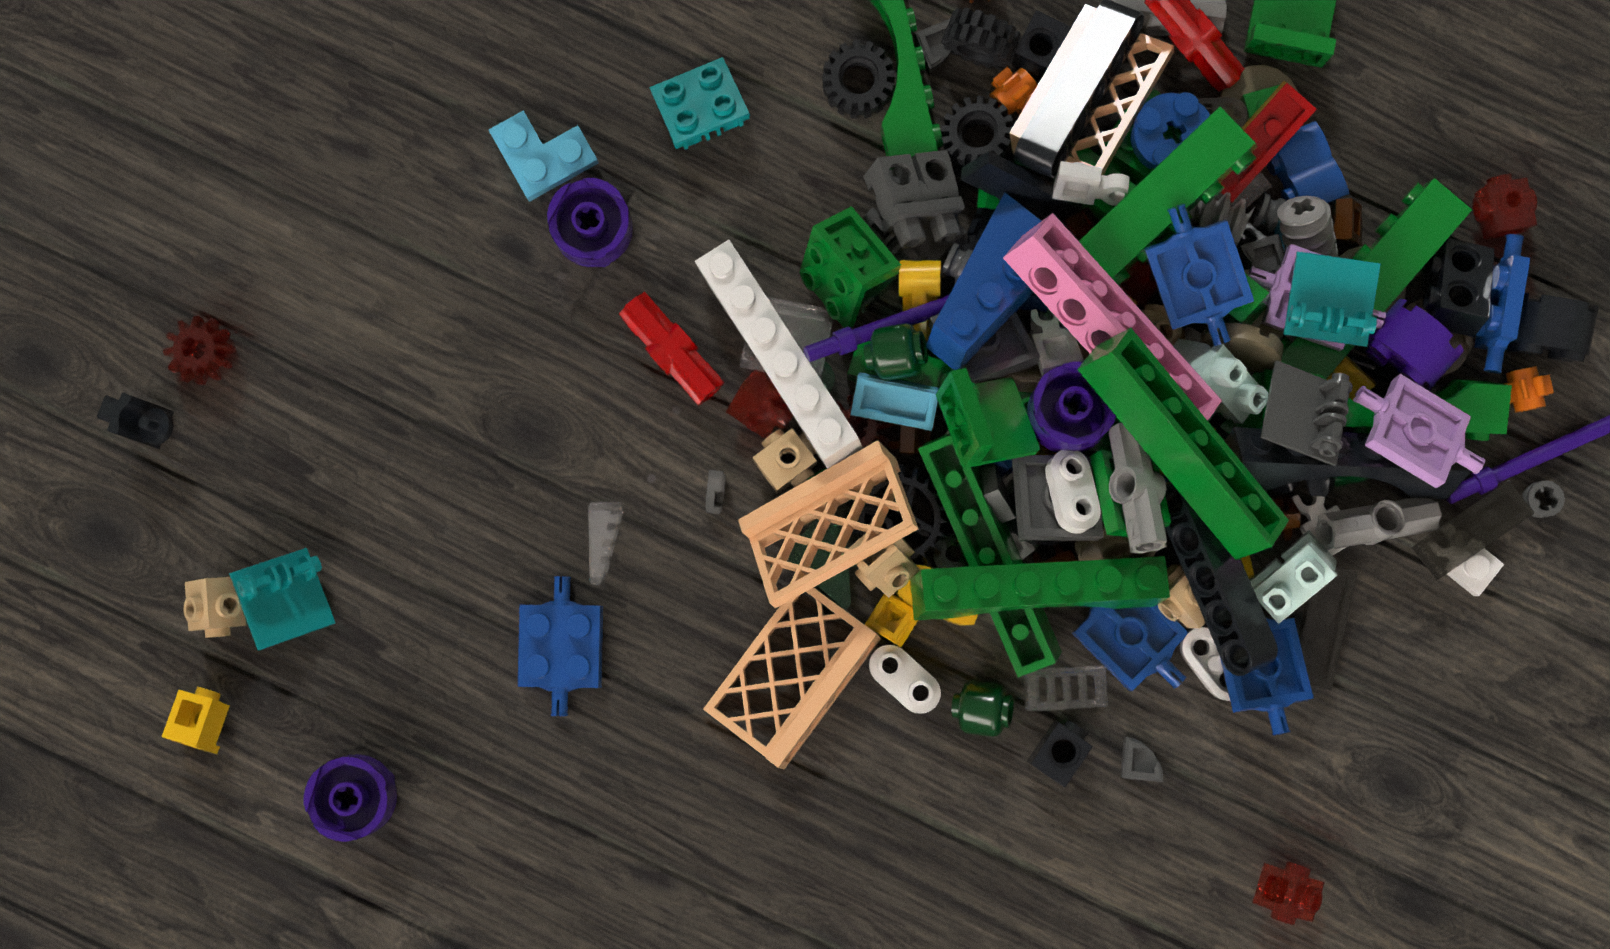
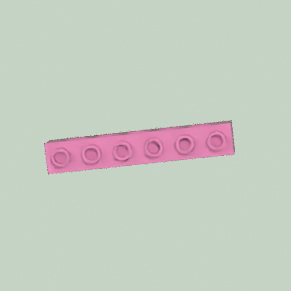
M1053 213L1022 235L1003 257L1089 354L1098 344L1132 328L1207 421L1222 402L1219 396Z

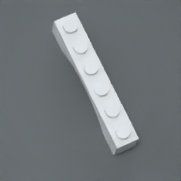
M727 240L697 259L695 263L702 276L754 353L825 467L828 469L863 449L855 431L731 241Z

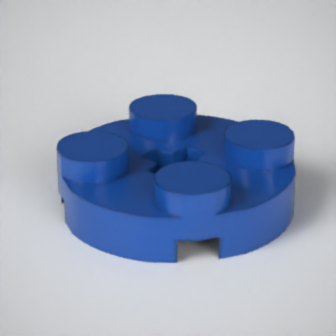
M1188 92L1180 94L1165 93L1153 97L1144 104L1136 116L1134 126L1132 127L1130 138L1136 157L1150 170L1152 167L1155 169L1210 116L1209 112L1199 103L1196 96ZM1168 126H1174V128H1178L1182 132L1180 136L1181 143L1175 144L1173 139L1166 140L1163 137V134L1168 130Z

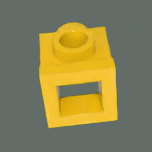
M197 687L195 694L178 690L162 737L186 746L218 754L220 746L216 744L230 705L220 702L221 694L212 690Z

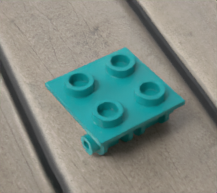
M723 57L649 87L670 133L675 149L683 147L686 150L689 146L701 142L702 135L708 141L711 140L709 132L715 130L717 136L722 135L721 127L725 132L737 126H744L743 121L750 119V113Z
M1297 251L1283 335L1367 347L1369 334L1375 333L1377 318L1372 317L1381 264Z
M307 548L229 573L258 651L335 624L334 617L316 573L322 570L321 562L316 555L310 557Z

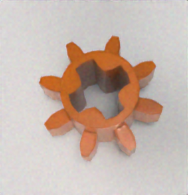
M1006 67L993 78L991 85L995 89L989 94V97L997 100L998 107L1003 104L1008 109V115H1012L1016 111L1020 116L1038 84L1025 69L1019 68L1016 72L1012 73Z
M1537 366L1505 373L1508 382L1506 384L1512 385L1510 404L1513 403L1515 413L1545 407L1544 396L1554 393L1550 374L1539 376Z

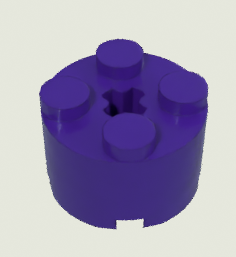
M584 178L583 180L568 183L555 193L548 207L547 220L551 237L561 253L573 263L585 267H606L625 252L631 241L633 222L628 206L620 192L604 180ZM596 216L599 223L597 227H590L586 230L582 223L584 219L591 221Z
M1398 299L1386 313L1382 327L1380 329L1376 327L1375 333L1369 334V347L1365 350V353L1379 366L1384 367L1387 363H1390L1399 374H1402L1426 390H1430L1462 355L1464 349L1461 344L1455 349L1448 341L1454 335L1433 316L1417 305L1409 311L1404 308L1407 300Z
M1083 362L1065 363L1048 371L1040 379L1028 401L1027 415L1037 441L1055 453L1061 450L1086 453L1100 442L1116 419V415L1077 370ZM1068 402L1075 404L1074 411L1076 415L1068 413V408L1066 407Z
M355 754L330 760L313 772L306 784L303 798L306 813L308 812L315 829L329 839L347 842L363 838L378 831L391 818L397 802L395 777L380 761L370 756ZM354 789V796L358 797V802L349 806L350 799L344 797V792Z

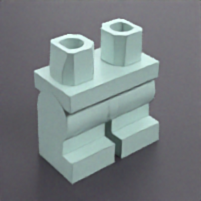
M1178 338L1173 345L1222 400L1208 421H1211L1217 412L1221 413L1224 418L1231 419L1234 423L1243 424L1250 413L1259 414L1267 404L1269 394L1267 390L1254 380L1247 372L1245 365L1239 359H1236L1224 344L1211 348L1206 343Z
M1310 530L1281 553V557L1285 560L1283 564L1276 557L1258 572L1254 578L1250 579L1259 603L1278 624L1337 576V573L1334 571L1337 560L1318 542V539Z

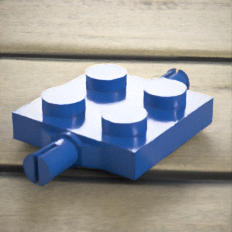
M1177 205L1182 222L1179 220L1175 207L1167 210L1176 233L1166 241L1144 249L1170 326L1174 330L1191 323H1207L1213 346L1222 344L1217 328L1219 329L1222 341L1227 343L1231 338L1229 337L1223 317L1234 308L1254 302L1228 221L1223 220L1206 227H1192L1186 205Z
M1517 234L1506 235L1503 258H1501L1500 263L1493 266L1489 319L1475 335L1474 348L1487 350L1483 371L1488 373H1502L1504 352L1507 350L1508 344L1516 340L1518 336L1530 258L1521 256L1524 236Z
M563 576L554 577V601H549L542 605H520L518 687H540L547 691H552L551 716H568L569 691L579 688H602L603 606L581 605L570 601L571 577Z
M1158 604L1154 607L1120 609L1091 607L1087 618L1072 632L1128 691H1133L1147 676L1157 672L1173 689L1177 688L1181 684L1180 682L1186 679V676L1169 660L1173 655L1175 647L1189 632L1178 621L1174 622L1166 618L1159 610Z
M1266 618L1278 648L1277 657L1271 664L1244 676H1236L1226 669L1221 660L1233 713L1248 710L1268 712L1273 736L1290 732L1284 708L1292 703L1305 702L1314 698L1294 618L1284 619L1279 624L1275 620Z

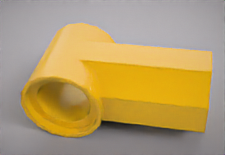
M900 260L899 297H903V311L941 297V261ZM929 320L913 325L916 332H923L926 342L931 333L928 326Z

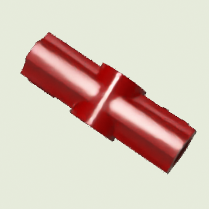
M1190 0L1144 1L1169 32L1167 36L1190 63L1193 62L1198 67L1200 73L1218 92L1232 87L1240 80V76L1245 68L1220 39L1222 34L1200 8L1196 9Z
M645 291L628 302L619 313L623 322L645 344L646 348L644 349L668 376L672 375L698 406L708 401L724 385L721 377L697 352L699 349L676 322L673 324Z

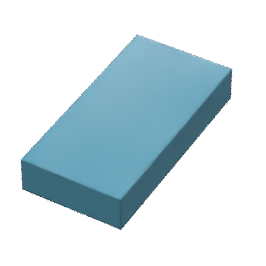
M859 372L851 415L932 431L938 403L936 393L939 388L897 379L884 381L879 376Z

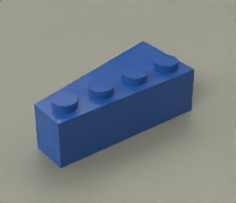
M1005 192L939 313L926 344L928 350L953 370L962 369L1033 293L1003 257L1022 235L1039 224L1041 220Z

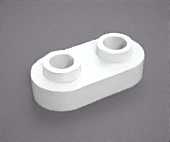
M1061 450L1047 462L1045 468L1046 479L1058 524L1070 533L1079 534L1089 530L1098 522L1101 514L1100 504L1088 459L1079 451ZM1066 463H1070L1075 467L1076 474H1071L1067 470ZM1076 503L1084 506L1085 515L1077 511Z
M1207 627L1190 629L1186 637L1180 642L1182 658L1214 697L1230 701L1227 687L1224 688L1219 682L1220 675L1224 672L1219 652ZM1197 640H1203L1207 646L1206 652L1200 656L1193 649L1194 643Z
M884 645L873 652L869 661V670L872 677L911 712L922 714L933 710L937 706L941 697V689L937 680L902 648L895 645ZM888 657L894 658L898 663L897 670L893 673H886L882 668L884 659ZM918 685H924L928 690V696L923 701H917L913 697V689Z

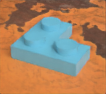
M524 110L489 129L490 134L529 202L599 163L578 125L545 144H542Z

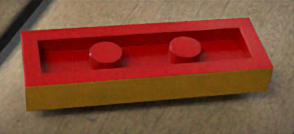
M1283 81L1242 127L1258 147L1252 152L1256 159L1243 172L1237 175L1232 171L1220 182L1224 186L1220 193L1222 195L1226 192L1231 193V203L1317 110L1287 82Z

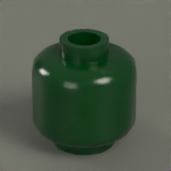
M909 323L875 329L872 332L870 344L864 345L866 365L868 369H875L877 375L884 381L913 377L919 374L922 364H926L928 361L926 340L923 332H916L915 328Z
M971 680L964 685L961 693H954L951 714L952 717L958 718L960 728L965 733L995 737L1000 735L1004 728L1011 726L1014 698L1013 695L1007 694V690L1002 684Z

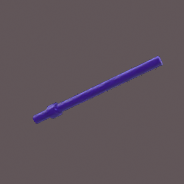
M949 295L852 330L850 327H845L832 332V337L804 346V355L809 362L837 352L839 355H844L857 350V345L870 341L872 332L877 328L909 323L913 326L929 320L930 317L941 312Z
M1610 415L1493 468L1485 466L1477 474L1472 472L1470 478L1462 481L1451 496L1446 499L1447 502L1453 504L1477 492L1483 495L1498 488V483L1609 434Z

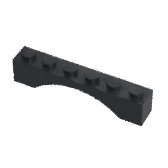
M1234 427L1225 440V443L1265 491L1308 479L1355 476L1390 483L1403 490L1411 498L1448 499L1471 472L1455 462L1451 466L1446 482L1435 488L1365 446L1370 433L1343 432L1341 438L1343 445L1342 449L1339 450L1336 466L1261 438L1262 428Z

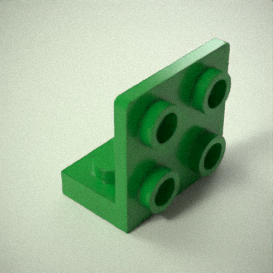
M1253 0L1243 52L1322 68L1334 55L1336 39L1329 38L1336 0Z
M851 206L812 227L799 273L806 288L814 291L824 303L830 317L838 320L843 328H852L858 316L865 292L897 275L901 264Z
M966 368L950 371L937 391L936 397L963 469L1035 455L1040 450L1039 443L1013 378L1009 377L975 384L971 382Z

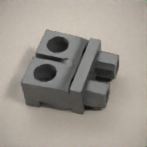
M948 150L915 153L912 158L910 154L878 157L863 176L868 191L874 190L877 209L883 218L881 224L884 233L895 232L902 249L921 245L926 240L923 228H931L935 243L938 244L951 243L961 234L957 216L965 206L962 196L959 197L958 186Z

